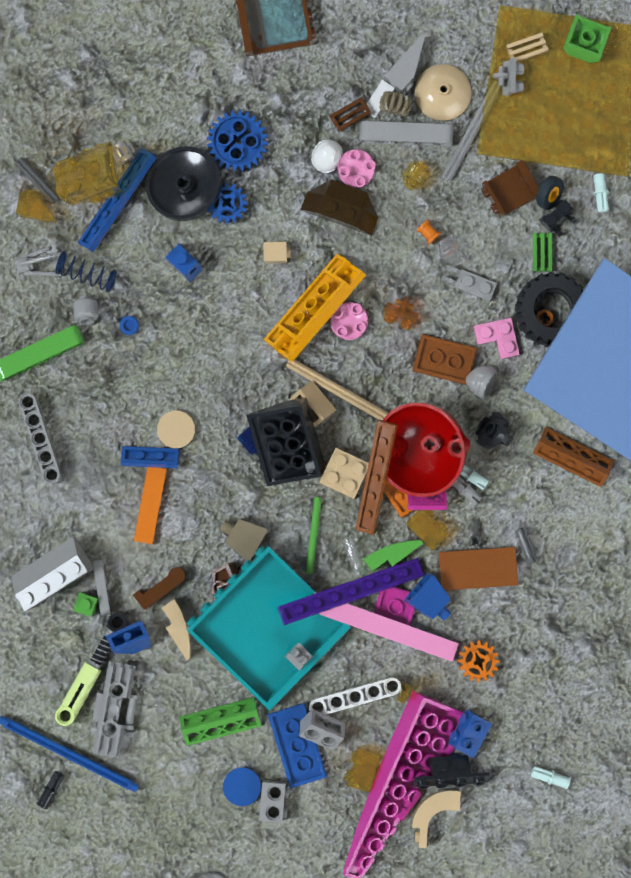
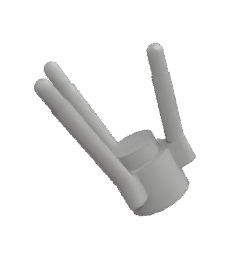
M49 246L30 254L22 255V258L16 259L19 274L24 273L25 276H61V273L57 275L55 272L31 271V269H34L35 262L52 258V255L32 259V257L50 250Z

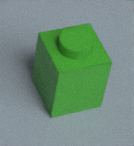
M79 592L73 611L93 617L99 602L98 597Z

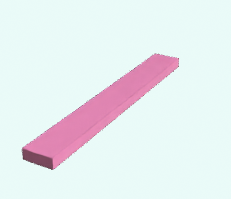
M350 604L319 613L328 618L452 662L459 643Z

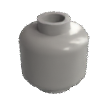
M88 295L80 296L73 303L74 319L81 325L93 324L99 315L97 301Z

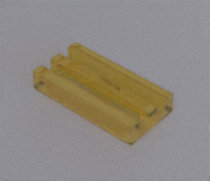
M403 681L402 684L405 688H401V696L398 694L396 696L397 701L405 703L412 688L410 683Z

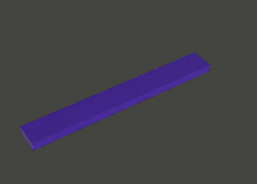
M418 558L278 606L277 610L283 625L286 626L416 580L425 575Z

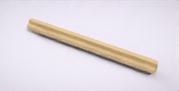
M295 359L293 362L288 360L287 368L313 381L315 384L373 417L383 420L388 415V412Z

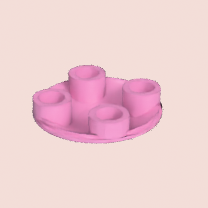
M349 150L340 158L337 167L338 175L342 182L348 186L355 188L363 187L374 176L375 162L363 150Z
M345 302L330 317V325L338 337L345 340H353L360 337L366 331L368 316L360 304Z

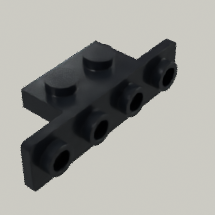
M468 755L431 757L429 759L431 776L414 777L411 786L418 789H426L430 786L445 788L448 785L463 787L467 784L481 786L488 781L490 773H471Z

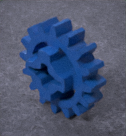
M226 182L225 187L221 186L220 195L217 199L219 206L215 209L213 205L208 213H214L212 215L213 220L218 217L220 224L225 220L226 225H229V220H232L235 224L237 217L239 219L243 218L241 212H247L243 206H247L248 202L243 201L247 196L246 194L241 195L242 188L236 190V184L229 187L228 182ZM223 192H232L231 194H223ZM238 198L240 200L239 209H237V207L235 206V202ZM223 200L230 201L232 208L229 206L224 207ZM224 213H231L232 215H230V216H224L223 214H224Z

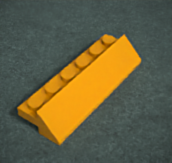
M337 253L263 340L285 359L293 362L352 291L361 283L366 274Z

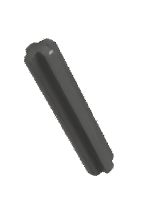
M23 157L18 159L15 163L16 166L52 204L57 202L59 199L57 193Z

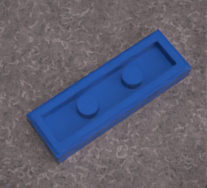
M122 446L121 466L178 468L180 449Z

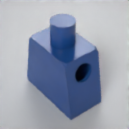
M177 244L164 257L189 283L203 270L198 261L180 244Z
M428 573L403 600L406 604L430 619H434L438 615L442 620H446L451 614L445 607L450 601V597L435 576Z

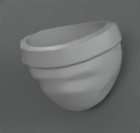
M479 366L472 370L466 377V384L470 391L474 392L479 398L486 399L492 389L496 370L492 366Z

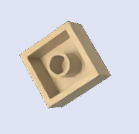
M335 448L319 483L354 499L367 473L369 463Z

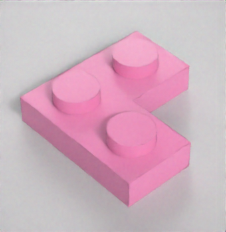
M511 318L474 326L477 345L496 341L500 360L520 355Z

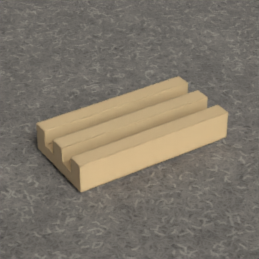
M543 33L506 45L510 58H514L515 54L542 45V49L516 57V62L549 51L543 38ZM538 39L540 40L539 42L512 51V48L527 44Z

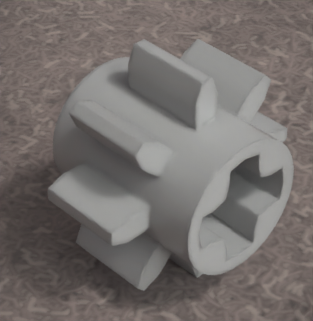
M121 141L113 147L114 152H112L116 163L121 161L122 164H126L135 158L133 154L136 151L131 142L127 144L126 141Z

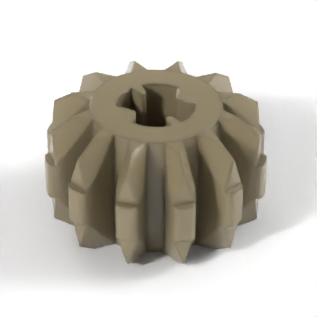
M385 91L381 96L379 108L389 114L405 117L408 116L411 110L412 99L397 92Z

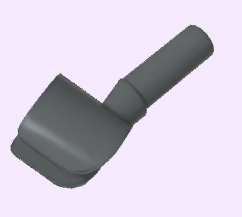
M474 520L473 535L468 542L469 547H471L472 541L477 542V548L480 546L482 539L478 535L479 520Z

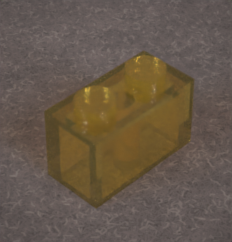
M418 510L405 524L433 551L449 535L446 532L448 528L441 521L437 523L433 519L435 515L431 510Z
M357 747L356 751H352L350 762H353L351 770L347 769L344 779L348 781V787L370 793L380 753Z

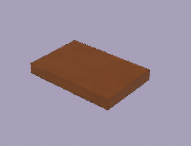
M422 334L412 372L467 385L466 377L472 371L477 348Z

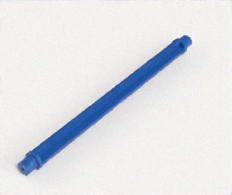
M3 715L0 717V724L4 728L126 788V790L136 793L139 784L133 782L132 779L12 720L10 717L7 718Z

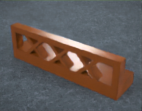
M548 427L544 428L540 440L533 451V454L599 487L603 486L614 463V460ZM546 435L554 438L555 441L552 442L546 439ZM564 445L570 446L572 450L566 449ZM581 453L587 454L589 458H584ZM601 461V462L607 464V465H608L607 468H605V467L599 465L598 462Z

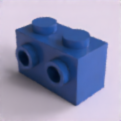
M466 709L459 719L456 730L451 733L448 744L474 758L492 723Z

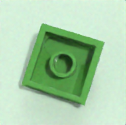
M576 14L563 49L568 55L589 63L599 62L612 27H607Z

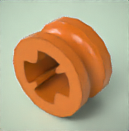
M541 310L536 315L537 320L546 327L553 321V315L549 310ZM542 314H546V317L549 318L546 324L539 320V316L542 317Z

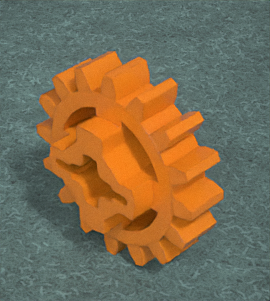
M477 640L476 645L470 641V647L468 648L464 645L465 652H459L462 656V659H457V662L462 663L459 670L464 669L463 676L465 677L469 674L470 681L474 677L477 682H480L482 677L487 681V675L493 677L492 671H498L495 664L500 663V661L495 659V657L499 654L497 652L493 653L492 651L495 647L491 646L488 648V642L486 641L483 645H481L480 640ZM477 648L485 649L488 654L483 655L479 653ZM471 651L472 656L469 661H466V657ZM476 655L479 658H483V661H481V667H479L478 664H474V661H476ZM491 661L490 668L486 671V664ZM476 668L479 674H474L469 669Z

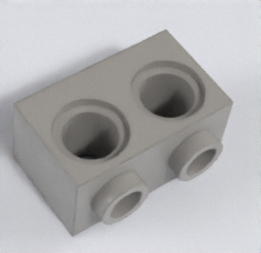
M312 709L300 721L299 736L333 750L345 737L346 723Z
M262 781L259 821L282 823L283 818H287L288 807L284 806V799L289 797V787H286V782ZM278 787L281 794L274 797L270 794V789ZM273 806L277 807L279 814L271 816L268 813V809Z

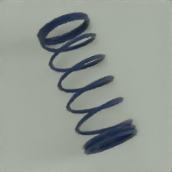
M61 252L56 264L55 274L59 275L61 273L63 277L70 270V277L74 280L80 273L81 283L86 282L90 276L91 287L95 286L100 279V290L105 289L108 293L111 291L117 275L116 269L111 271L106 285L101 288L105 265L96 282L92 285L91 281L95 262H93L88 276L82 282V271L86 259L83 260L76 276L72 278V269L76 255H74L67 272L63 275L62 269L67 253Z

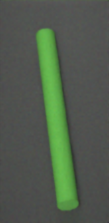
M314 497L306 566V573L308 574L314 573L322 500L320 497Z

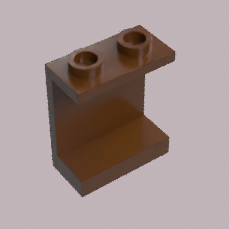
M523 160L491 180L483 181L481 185L483 187L481 188L482 194L485 198H489L492 203L490 207L495 215L498 214L500 218L537 198L539 190L537 183Z

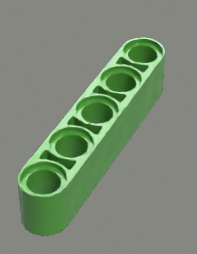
M78 325L68 327L0 359V382L84 344L85 340Z

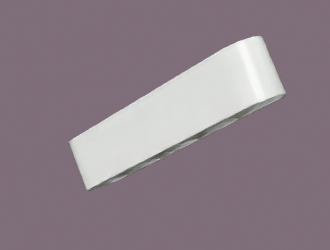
M387 677L317 697L310 702L309 710L313 709L312 706L315 702H321L323 704L321 713L326 715L393 696L400 692L401 683L395 677ZM389 681H396L398 684L397 689L389 691L387 683ZM371 686H376L379 688V693L376 696H370L368 689ZM353 691H357L361 695L360 699L356 702L351 701L349 698ZM333 697L341 698L342 704L339 707H334L331 704Z

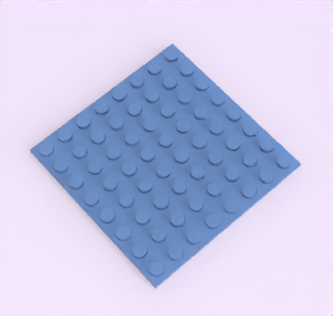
M603 258L523 391L631 461V276Z

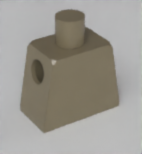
M238 519L235 525L225 520L220 528V531L229 535L226 543L242 557L250 561L268 532L263 527Z

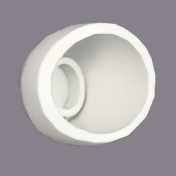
M323 140L316 145L312 152V164L318 171L330 173L337 169L340 158L343 155V150L336 141Z

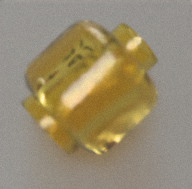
M421 161L410 162L402 174L405 187L410 190L422 189L430 177L428 166Z

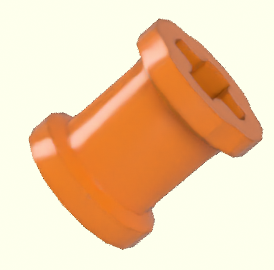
M429 219L416 230L425 237L428 245L441 235V232H437L430 224L431 221Z

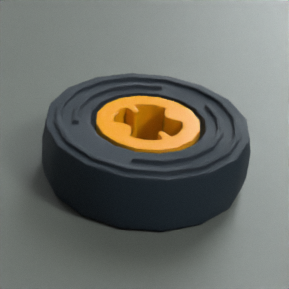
M549 176L543 181L536 198L539 207L550 210L556 206L564 190V182L561 178Z

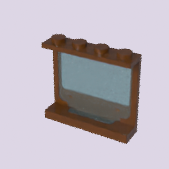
M236 0L246 57L313 45V39L316 38L315 28L310 26V20H313L311 9H307L306 2H309V0Z

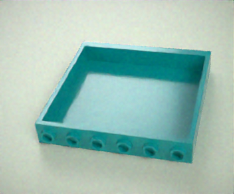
M266 545L265 547L261 546L254 553L256 557L252 561L247 560L241 566L242 571L238 575L233 574L227 581L229 584L224 589L221 587L213 595L215 598L211 603L207 601L200 608L202 612L197 617L192 616L186 624L188 626L186 630L270 711L351 627L348 624L320 614L284 626L277 607L313 595L315 591ZM298 642L313 656L300 670L285 657Z

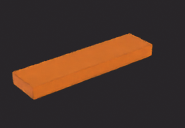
M147 467L134 541L153 545L167 469Z

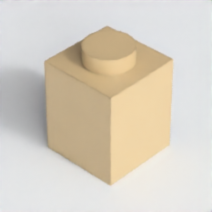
M263 242L264 264L287 263V258H291L290 247H287L286 242Z

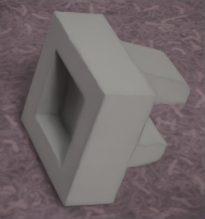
M299 642L285 655L298 670L313 657Z

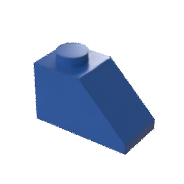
M142 620L106 636L113 653L135 654L151 647L150 638Z

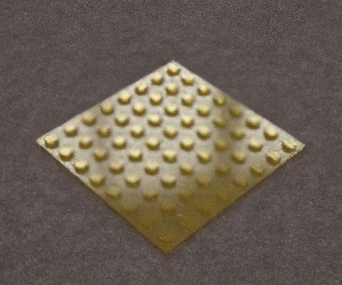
M500 5L477 154L628 177L631 159V25L589 19L607 27H612L600 61L589 63L568 55L563 49L575 16ZM543 33V38L549 51L518 62L524 64L523 74L516 75V81L524 83L523 92L502 96L503 86H498V80L493 79V74L499 73V67L503 66L504 61H509L510 59L506 45ZM538 39L526 43L524 45L512 48V51L539 42L540 40ZM542 45L515 54L514 58L542 49Z

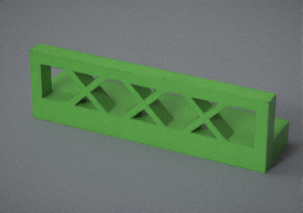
M254 697L179 717L181 730L187 746L261 727ZM255 717L256 721L245 722L246 719ZM229 723H235V724H236L234 727H227V726H226V725L229 724ZM210 728H217L215 732H208ZM198 733V736L189 738L188 734Z

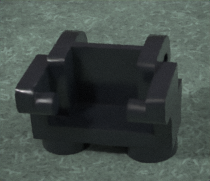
M560 200L556 204L557 208L547 216L543 215L539 219V222L548 231H554L559 237L563 233L557 228L568 219L573 224L577 222L576 218L571 216L574 210L566 200Z

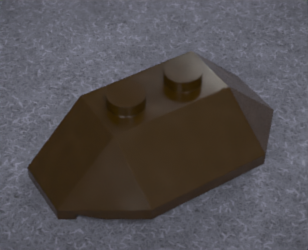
M332 179L308 191L300 209L306 213L372 236L378 220L367 192Z

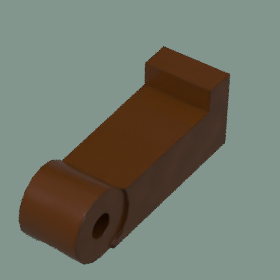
M180 567L172 568L166 578L143 594L141 590H138L133 596L141 607L146 610L185 580L186 573Z

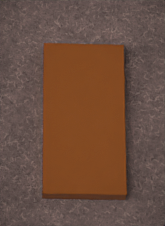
M515 547L438 552L440 583L444 590L518 585Z

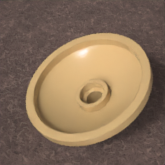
M447 64L435 65L426 69L419 76L414 90L415 101L420 111L427 117L437 121H449L460 116L468 107L471 99V86L466 75L458 68ZM441 87H446V88H447V92H445V93L441 92V91H440V88H441Z

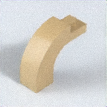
M441 789L435 791L419 803L411 823L412 828H419V831H415V843H418L419 848H427L428 824L436 813L444 810L460 811V789Z

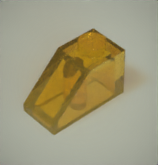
M26 189V192L20 191L16 209L18 217L56 224L55 217L36 191Z

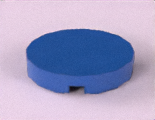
M238 767L227 774L223 782L225 797L236 806L252 804L261 793L260 777L250 768Z

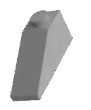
M423 34L384 76V81L393 86L394 90L399 94H402L404 91L407 93L414 85L412 82L425 40V35Z

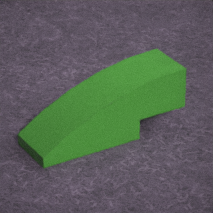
M416 540L395 543L371 553L363 560L371 571H374L387 560L391 566H394L421 546L423 542Z

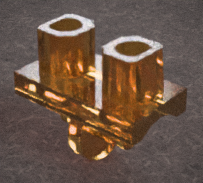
M405 296L404 301L396 299L394 304L386 303L384 321L393 324L395 317L399 316L403 318L400 327L410 330L414 322L416 323L419 313L411 311L414 305L407 303L409 297Z

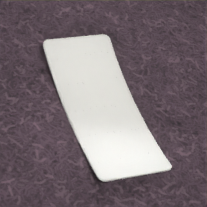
M384 80L380 82L367 102V106L371 111L370 116L373 118L381 110L379 106L383 92H393L394 87Z

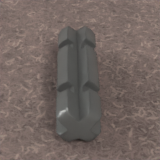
M522 527L515 530L517 538H520L519 544L524 555L526 554L527 564L536 563L538 559L536 554H533L534 548L530 538L527 537L528 532L526 528Z

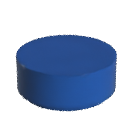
M126 316L120 321V330L125 335H134L139 330V323L136 318Z

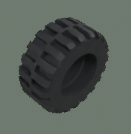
M548 272V274H540L536 278H532L523 287L515 304V319L518 321V328L524 332L528 340H533L537 345L541 344L544 347H550L562 325L550 328L541 324L535 316L534 306L541 295L555 292L567 300L571 312L583 292V286L581 284L578 285L573 277L568 278L564 273L555 274V272Z

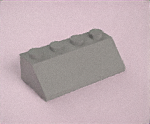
M75 536L12 575L15 596L25 611L34 608L94 569Z

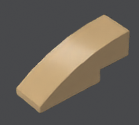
M174 599L162 607L172 623L166 629L186 660L191 658L190 633L186 630L188 625L186 624L187 620L178 601Z

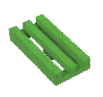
M552 233L532 234L533 272H552ZM537 238H540L541 268H537ZM545 238H547L548 268H545Z

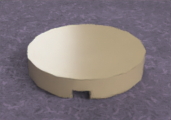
M170 411L160 418L157 425V434L166 446L182 448L193 440L195 424L187 413Z

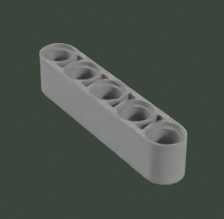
M363 121L360 122V142L368 144L452 146L453 125Z
M25 393L19 398V406L42 476L46 482L56 484L62 479V471L38 399L32 394ZM31 397L33 405L27 408L24 405V401L26 398ZM37 415L39 423L32 426L30 419L32 416ZM42 433L45 436V441L42 444H38L36 437ZM44 452H50L51 459L48 462L42 460ZM51 470L57 472V477L54 480L48 478V473Z

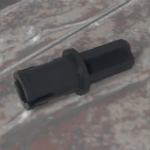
M54 771L47 786L43 787L44 791L36 803L41 808L48 809L54 795L58 794L57 790L64 779V775L61 772Z

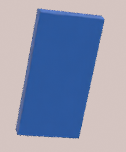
M305 703L268 714L290 789L327 777L318 745L299 736L300 721L308 714Z

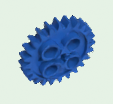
M232 110L231 116H228L225 112L224 119L218 116L219 123H212L215 129H209L208 131L212 136L207 137V140L212 142L207 144V147L213 149L209 154L210 156L216 155L213 160L215 162L220 160L219 167L226 164V171L233 167L235 173L239 167L242 172H244L245 166L251 170L252 163L258 166L257 159L263 160L261 153H267V150L263 147L268 146V142L263 141L268 138V134H262L266 131L265 127L260 128L262 121L255 122V115L249 118V112L243 116L241 110H239L238 115H235ZM242 124L244 126L243 131L236 132L234 130L235 125ZM248 130H251L250 134L244 136ZM222 136H227L229 142L221 144L219 139ZM235 138L241 139L240 145L234 142ZM251 138L256 140V144L252 147L246 145V141ZM232 146L228 152H224L225 149ZM233 151H240L242 153L240 158H233L231 156Z

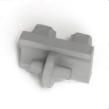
M516 58L504 61L503 66L499 67V73L493 74V79L498 80V86H503L502 96L521 93L524 90V83L516 81V75H522L524 72V64L516 62Z

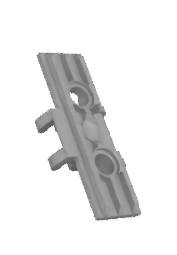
M109 661L103 693H96L95 709L92 715V720L98 721L93 754L119 758L124 730H134L133 720L137 699L140 698V695L131 694L136 668L134 665ZM114 685H120L123 688L122 695L113 694L112 688ZM123 698H130L125 724L119 723ZM108 723L116 726L114 734H108L105 731Z

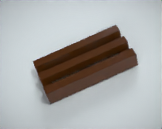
M363 97L329 115L338 133L371 115V111ZM360 103L362 104L358 109L336 121L335 118ZM363 110L366 111L363 114L357 116L356 118L350 120L349 122L343 124L342 126H339L340 123L358 114L359 112Z

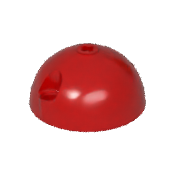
M425 402L404 404L389 412L383 420L398 425L387 474L389 483L399 491L416 497L434 496L448 489L462 473L467 452L471 447L469 439L465 436L457 420L443 408Z

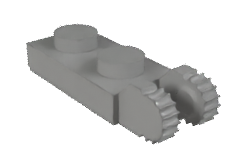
M449 265L446 266L448 272L459 275V277L455 281L447 276H442L441 281L455 286L454 288L490 302L497 283L465 270H459Z

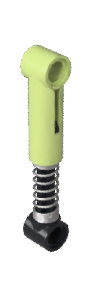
M116 612L109 616L104 631L105 634H103V638H100V643H97L98 647H95V652H92L93 656L90 657L91 659H88V662H84L62 704L56 711L55 719L60 725L68 726L75 721L102 671L100 669L102 667L101 663L104 662V658H107L106 654L111 649L106 636L128 625V618L124 613ZM117 616L123 620L121 627H115L113 624V619ZM78 690H80L81 692L74 705L70 706ZM63 710L70 712V720L66 721L61 717Z

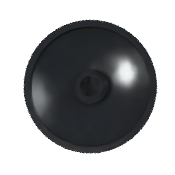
M190 146L176 147L160 155L150 167L146 178V193L150 203L159 214L174 221H189L204 215L216 203L222 186L221 173L213 158L205 151Z

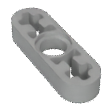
M103 559L93 561L100 613L101 616L111 615Z

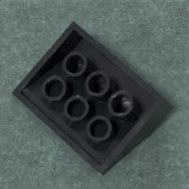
M306 397L289 400L246 415L267 486L311 479L323 475L326 466Z

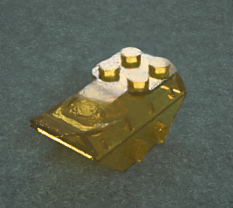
M111 141L105 144H96L93 149H84L81 154L68 157L55 164L53 174L56 193L60 199H63L64 202L70 205L86 202L100 203L102 199L113 198L114 194L121 192L117 181L112 151L114 146Z

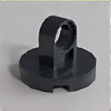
M492 412L493 415L489 418L485 416L476 429L475 434L478 435L476 442L485 449L494 448L499 443L509 446L513 437L507 434L508 419L500 412Z

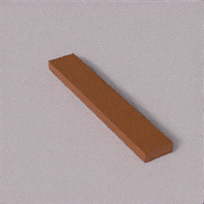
M378 420L355 530L371 535L375 534L397 432V424L384 420Z

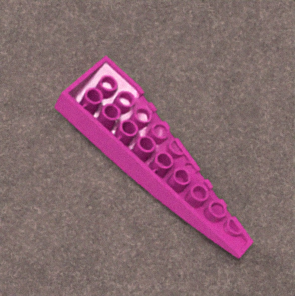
M412 691L367 797L343 870L344 876L362 878L375 861V855L382 851L385 847V841L390 834L393 835L395 833L398 823L405 819L422 795L421 791L423 789L412 788L411 786L414 777L431 776L429 759L431 757L450 756L454 751V747L448 744L450 735L456 730L459 719L464 712L429 696Z

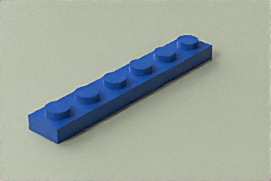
M143 149L139 150L78 241L81 246L91 252L95 251L156 160L153 154Z

